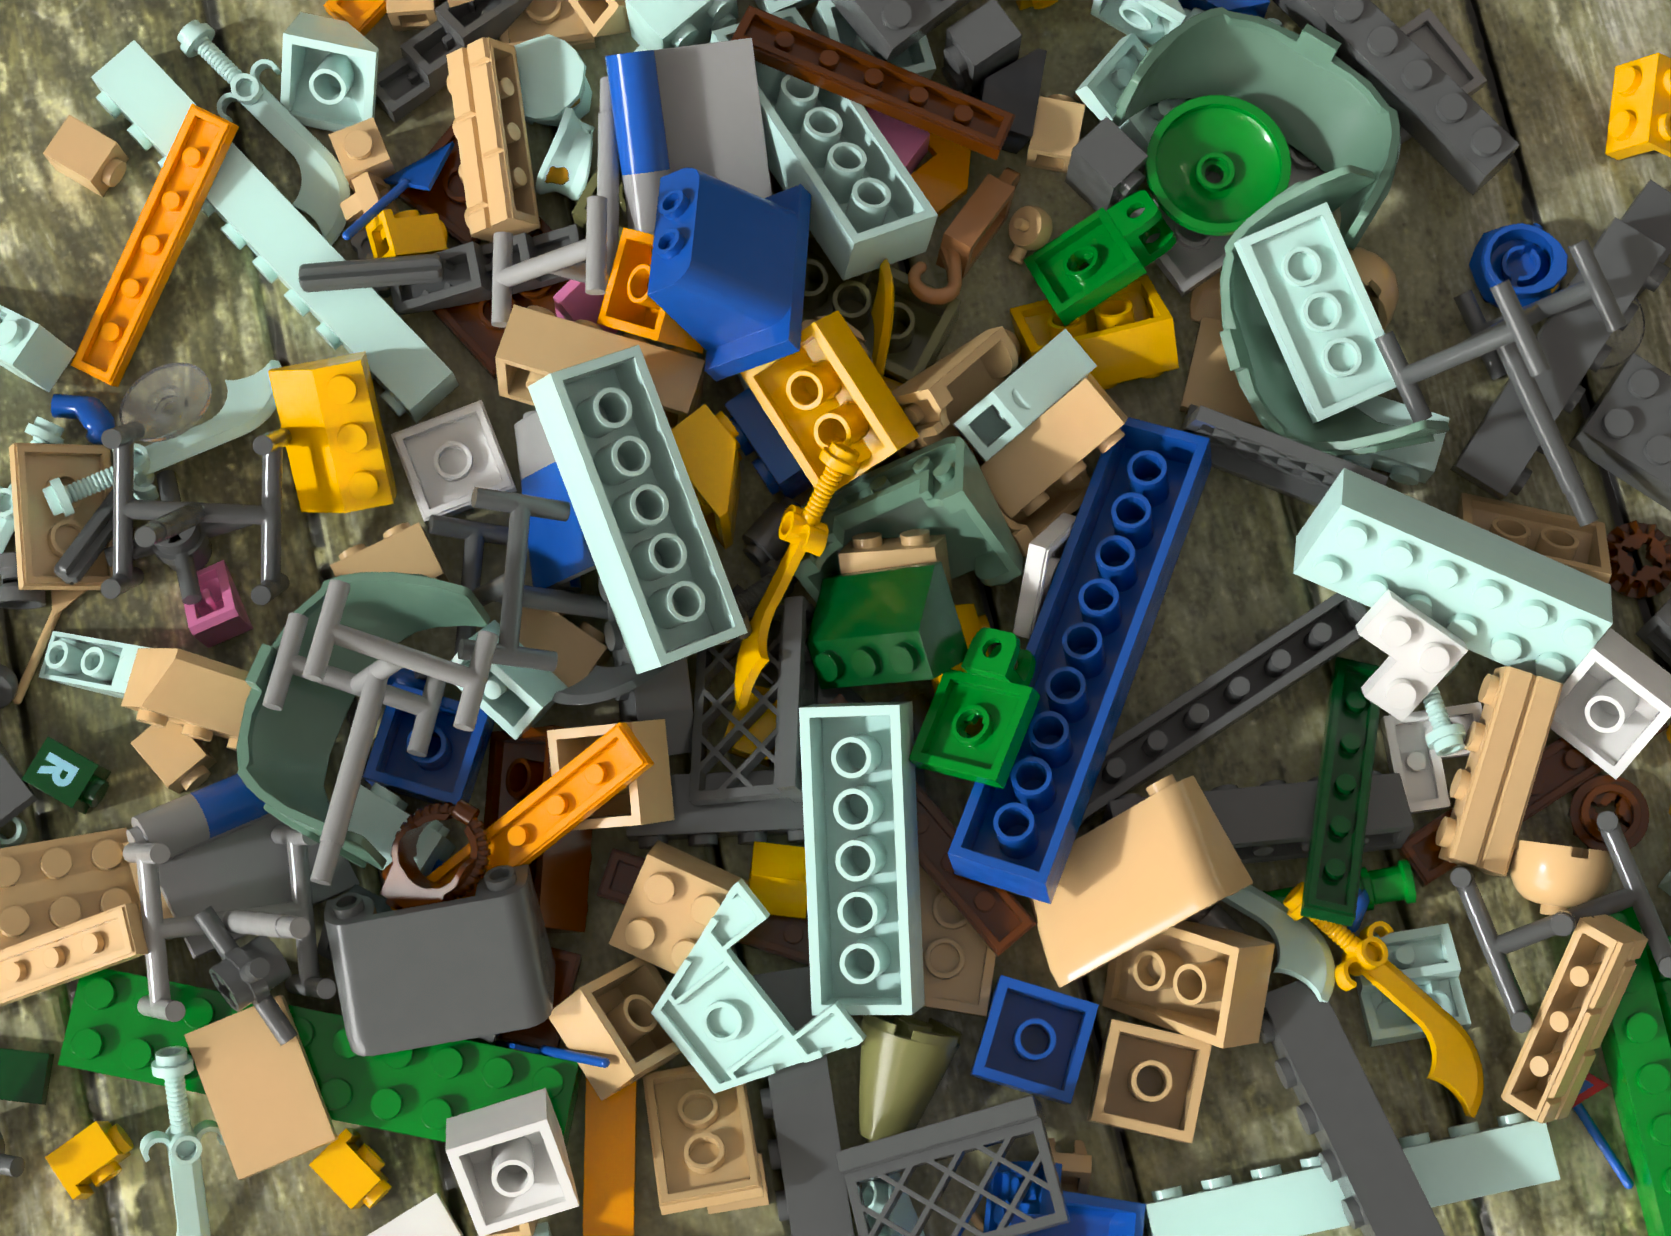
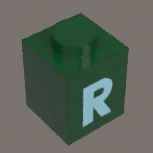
M47 737L21 780L70 808L86 814L90 807H96L104 798L109 787V782L106 780L111 771L60 742Z

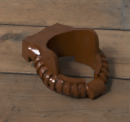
M460 799L456 805H453L451 802H445L444 805L438 802L434 806L431 804L426 805L424 810L422 808L416 810L415 815L411 814L407 818V822H403L400 826L401 831H397L395 835L396 838L392 843L391 851L393 862L382 871V878L385 882L380 894L387 898L385 903L399 910L455 900L457 897L462 898L467 894L466 891L471 892L475 887L474 884H478L482 879L480 876L485 874L487 870L485 865L489 864L490 859H488V855L491 854V849H488V845L491 844L490 839H487L486 836L488 831L483 829L484 823L482 820L479 821L477 819L480 810ZM454 818L466 825L464 832L470 844V858L461 864L450 883L440 884L428 880L420 872L413 857L417 856L416 845L419 835L428 824L435 820Z

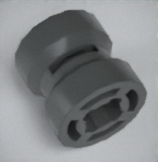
M16 552L0 554V608L27 610L45 607L46 590H19Z

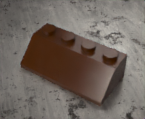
M556 725L531 727L517 740H514L505 730L493 731L491 733L484 830L551 777L547 730L566 729V727ZM593 829L570 831L528 864L547 933L585 932Z

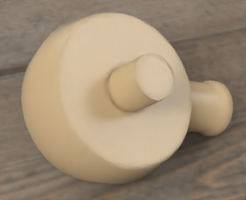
M1024 206L1018 209L1012 216L1009 223V236L1015 245L1008 256L1009 260L1022 265L1028 250H1038L1049 241L1053 229L1052 219L1042 208L1038 206Z

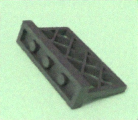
M1193 404L1188 406L1180 427L1181 431L1210 438L1212 467L1316 507L1343 468L1385 486L1389 478L1202 405L1199 407Z
M804 596L785 597L784 605H778L772 621L781 620L780 635L767 647L770 661L764 666L765 668L772 662L779 669L778 681L764 696L753 686L751 692L759 701L740 721L726 709L735 700L734 683L718 700L710 693L711 680L724 667L735 676V668L729 661L739 652L742 643L740 637L738 636L721 653L713 647L697 652L689 802L694 806L789 798L794 803L803 802L799 708L817 704L818 678L806 643L815 607ZM757 608L747 611L749 621H751ZM778 653H779V661L775 658ZM712 654L716 657L713 662H712ZM776 700H777V708L773 705V703H774ZM711 701L713 703V706L709 709V703ZM769 708L776 715V728L761 743L749 729ZM723 713L735 727L714 747L708 741V728ZM745 735L757 746V749L737 769L724 755ZM774 747L775 756L770 752ZM767 756L774 763V783L771 785L754 786L746 777ZM720 760L733 774L719 789L705 790L706 774ZM742 782L746 787L737 786Z
M1031 1095L835 1152L839 1173L843 1174L858 1236H878L884 1225L904 1236H920L934 1210L957 1223L951 1236H961L965 1229L975 1234V1236H1023L1071 1222L1044 1125L1046 1119L1041 1102ZM1034 1134L1039 1154L1029 1172L1005 1159V1156L1015 1139ZM1002 1143L997 1154L986 1148ZM975 1150H979L993 1158L979 1186L955 1173L965 1154ZM953 1157L947 1168L937 1162ZM1001 1163L1025 1177L1011 1204L986 1191ZM927 1164L944 1172L929 1200L906 1187L916 1168ZM1042 1165L1047 1183L1036 1177ZM904 1171L898 1182L889 1177V1175ZM881 1178L895 1187L880 1214L865 1206L860 1188L861 1183ZM952 1178L976 1191L961 1218L956 1217L937 1205ZM1033 1182L1050 1191L1055 1213L1033 1219L1018 1210ZM903 1192L926 1205L911 1233L888 1219ZM983 1196L1007 1209L997 1229L986 1233L968 1224ZM867 1214L877 1219L872 1229H870ZM1014 1215L1026 1220L1025 1222L1009 1226Z

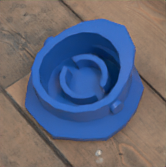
M1524 223L1507 225L1483 233L1469 262L1470 271L1483 300L1499 308L1490 288L1508 279L1522 307L1554 294L1560 287V281L1567 275L1568 255L1560 242L1542 230L1543 227L1537 223L1533 225Z

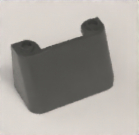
M528 864L515 867L501 865L488 870L478 882L475 896L382 913H377L374 900L358 893H346L326 901L324 919L343 1021L351 1051L356 1055L363 1057L376 1056L528 1029L541 1024L551 1015L554 1000L556 964Z

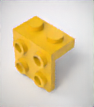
M1656 53L1615 66L1605 155L1621 160L1655 150L1671 158V58L1661 53Z

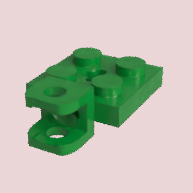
M1141 190L1127 196L1108 210H1105L1104 207L1100 208L1023 261L1064 326H1067L1147 273L1144 267L1168 252L1175 245L1177 238L1163 219L1162 213L1147 191ZM1145 208L1141 215L1130 218L1135 210ZM1160 233L1156 241L1146 243L1151 235ZM1088 262L1089 266L1083 270L1079 268L1082 264Z
M983 627L972 639L961 665L966 672L950 669L943 673L908 759L917 768L1004 789L1040 699V694L1033 687H1029L1036 666L1035 656L1029 650L1020 649V640L1014 633ZM1001 643L992 650L988 657L986 656V651L991 644ZM1016 661H1017V662H1018V666H1017V669L1014 670L1013 668H1014L1015 663H1016ZM979 718H983V729L979 734L971 737L965 731V728L968 724L975 725Z

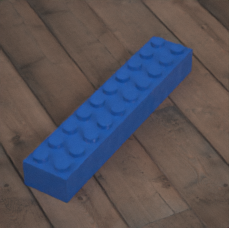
M1128 417L1125 424L1120 427L1125 436L1105 453L1100 454L1026 650L1031 651L1036 659L1035 671L1029 687H1033L1040 694V699L1006 785L1002 789L978 782L974 783L948 851V856L956 875L1048 904L1052 903L1212 467L1210 438Z

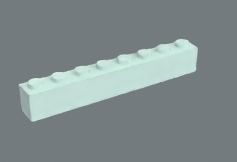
M1516 1112L1498 1116V1127L1480 1130L1478 1121L1448 1127L1450 1137L1430 1141L1428 1132L1398 1139L1432 1208L1561 1180L1547 1124L1539 1123L1533 1119L1529 1120V1117L1524 1113ZM1319 1155L1300 1159L1302 1169L1282 1173L1280 1164L1250 1170L1252 1180L1235 1184L1232 1182L1231 1175L1202 1180V1191L1184 1195L1181 1185L1151 1192L1153 1201L1144 1203L1146 1204L1144 1219L1148 1236H1303L1349 1226L1350 1224L1346 1219L1341 1200L1345 1199V1196L1338 1181L1330 1182L1325 1175Z

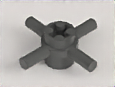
M172 470L159 472L156 478L161 501L181 502L176 473ZM201 522L174 537L147 548L139 546L133 540V560L155 554L159 560L177 573L182 602L187 605L196 604L202 600L196 571L202 569L209 562L212 555V544L209 538L249 527L253 524ZM113 546L104 549L105 557L110 567L113 566Z
M212 906L194 916L222 958L221 962L209 969V973L225 1001L237 1012L252 1003L280 1046L297 1036L298 1033L270 993V990L291 977V971L285 958L270 938L258 936L240 948Z

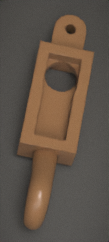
M1007 167L999 178L988 174L944 232L936 265L946 270V287L935 289L923 284L921 275L927 270L925 262L919 261L911 267L908 273V284L912 293L919 300L931 305H944L953 301L960 294L962 279L1008 217L1013 195L1020 180V173Z

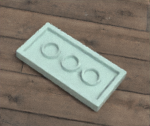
M1327 202L1239 239L1234 243L1313 424L1396 388L1395 382L1374 340L1384 335V330Z

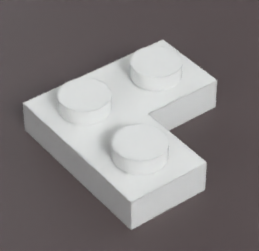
M1389 589L1355 625L1360 636L1389 655L1384 663L1361 687L1364 697L1401 722L1408 717L1468 651L1462 639Z
M1481 702L1445 707L1450 722L1452 724H1463L1466 734L1473 721L1479 722L1482 713ZM1426 710L1411 712L1403 722L1392 715L1383 716L1380 719L1390 774L1400 773L1411 814L1447 809L1451 806L1442 759L1469 756L1470 751L1463 748L1451 755L1437 756L1434 749H1429L1425 736L1433 731V727Z

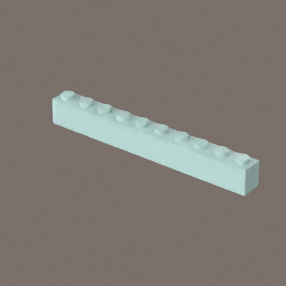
M133 40L91 76L101 91L95 98L114 119L122 114L132 124L127 129V132L144 151H148L153 147L163 157L157 162L162 168L191 104H196ZM232 142L202 205L201 211L207 217L215 212L226 223L220 228L226 237L239 250L247 245L257 256L252 261L254 266L270 283H273L278 278L289 289L284 294V297L302 316H305L309 311L321 323L315 329L334 350L342 345L350 354L366 351L371 377L385 390L380 395V398L398 417L406 412L417 423L459 385L453 372L372 287L320 292L303 291L300 287L298 275L299 267L302 264L346 260Z

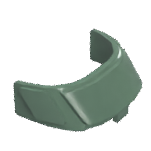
M1223 7L1206 10L1191 17L1148 49L1115 105L1117 111L1112 122L1120 127L1133 115L1166 99L1191 100L1207 95L1236 97L1257 106L1277 124L1287 144L1304 154L1324 173L1345 165H1353L1373 171L1376 180L1354 194L1340 206V233L1347 249L1349 247L1352 250L1359 243L1390 191L1395 175L1400 142V123L1397 110L1387 104L1370 81L1335 56L1342 43L1308 23L1299 35L1262 17L1228 11Z
M1345 165L1312 179L1299 181L1278 194L1247 218L1224 246L1226 256L1220 275L1223 331L1219 332L1230 371H1235L1239 386L1260 423L1270 432L1333 456L1375 453L1435 441L1433 435L1450 431L1446 421L1422 420L1407 426H1395L1377 422L1354 406L1313 424L1235 248L1234 243L1239 239L1325 202L1328 203L1333 213L1354 194L1376 180L1373 171L1353 165Z
M359 572L331 578L344 581L351 586L340 624L395 643L403 641L418 631L435 627H485L491 619L471 589L422 574ZM331 579L325 580L321 588L294 611V613H299L309 618L298 654L300 656L308 657ZM283 628L271 646L262 643L245 679L251 690L245 702L236 746L239 768L237 773L246 787L265 803L263 808L268 813L320 844V837L329 809V802L324 789L329 757L346 714L356 695L292 675L283 710L277 711L264 707L262 703L283 635ZM334 645L328 665L357 674L378 659ZM347 830L344 845L339 855L365 869L367 863L379 869H384L387 860L364 836Z

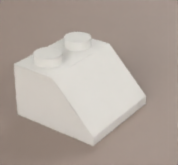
M1610 628L1563 684L1551 729L1614 779H1617L1671 717V674Z
M546 1088L446 1119L445 1151L478 1236L489 1235L579 1206V1199L562 1130Z

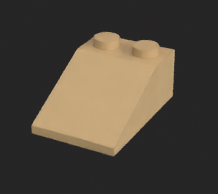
M1182 921L1109 962L1102 1006L1222 1049L1259 1043L1275 944L1233 930Z

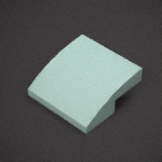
M1134 32L1121 38L1075 91L1085 105L1101 121L1106 116L1111 121L1113 120L1117 111L1115 105L1147 52V49ZM1166 99L1152 104L1130 117L1119 128L1146 153L1151 136L1159 122L1172 109L1188 100Z
M1449 924L1394 932L1381 937L1380 939L1386 944L1388 949V960L1447 1011L1466 1031L1469 1030L1472 1023L1458 977L1461 967ZM1363 975L1355 976L1370 1047L1426 1038L1420 1026Z

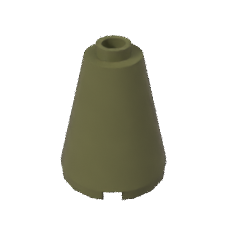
M863 1015L862 1031L865 1033L866 1038L861 1042L858 1133L867 1138L866 1143L916 1129L960 1046L962 1033L959 1030L933 1018H929L927 1023L913 1018V1015Z

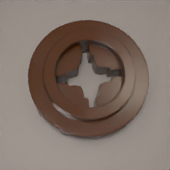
M1635 520L1617 526L1607 535L1612 572L1608 584L1616 592L1630 598L1642 599L1657 595L1670 584L1671 537L1666 536L1657 529L1656 524L1639 523ZM1647 544L1645 558L1652 562L1651 565L1653 566L1644 565L1632 576L1634 559L1628 556L1626 551L1636 552L1641 546Z
M1611 775L1597 776L1583 783L1572 795L1567 816L1571 820L1573 835L1578 837L1587 846V849L1608 851L1600 831H1598L1597 817L1599 813L1595 812L1596 809L1593 807L1604 808L1616 798L1614 814L1620 819L1619 822L1622 823L1620 826L1630 849L1635 847L1644 837L1649 825V808L1644 795L1630 781L1621 777L1614 779Z

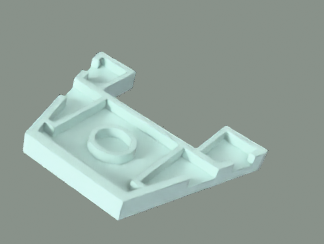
M742 878L731 887L719 909L711 918L697 943L651 1011L653 1017L714 1094L774 1074L777 1070L801 1062L813 1061L839 1049L857 1046L866 1038L865 1033L839 1000H836L799 1030H795L731 950L730 947L770 916V913Z

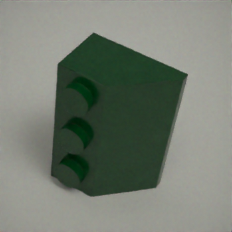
M941 561L825 577L822 581L806 642L821 689L935 679L963 662L968 650Z

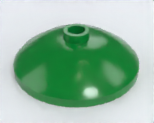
M1207 95L1178 105L1159 122L1151 136L1146 152L1148 155L1145 164L1146 179L1155 201L1173 221L1200 234L1212 236L1233 235L1247 218L1286 190L1290 181L1291 157L1286 139L1280 128L1263 110L1236 97ZM1210 171L1219 174L1221 181L1212 183L1206 179L1205 173Z

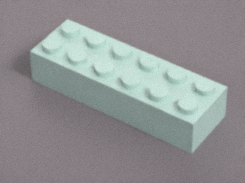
M795 6L771 13L811 30ZM739 23L712 31L710 43L730 41ZM755 61L768 168L783 190L801 184L812 195L809 230L842 280L880 268V264L885 258L888 259L889 264H893L926 252L938 214L864 106Z
M636 345L550 373L528 386L636 674L664 666L748 633L640 346Z
M1343 468L1296 536L1293 574L1369 607H1372L1389 589L1462 639L1468 650L1505 666L1514 667L1561 684L1567 680L1613 624L1610 584L1346 468Z
M912 701L812 704L800 707L799 722L812 1015H818L836 1000H839L850 1015H913L925 1005L916 777L915 765L908 760L914 747Z

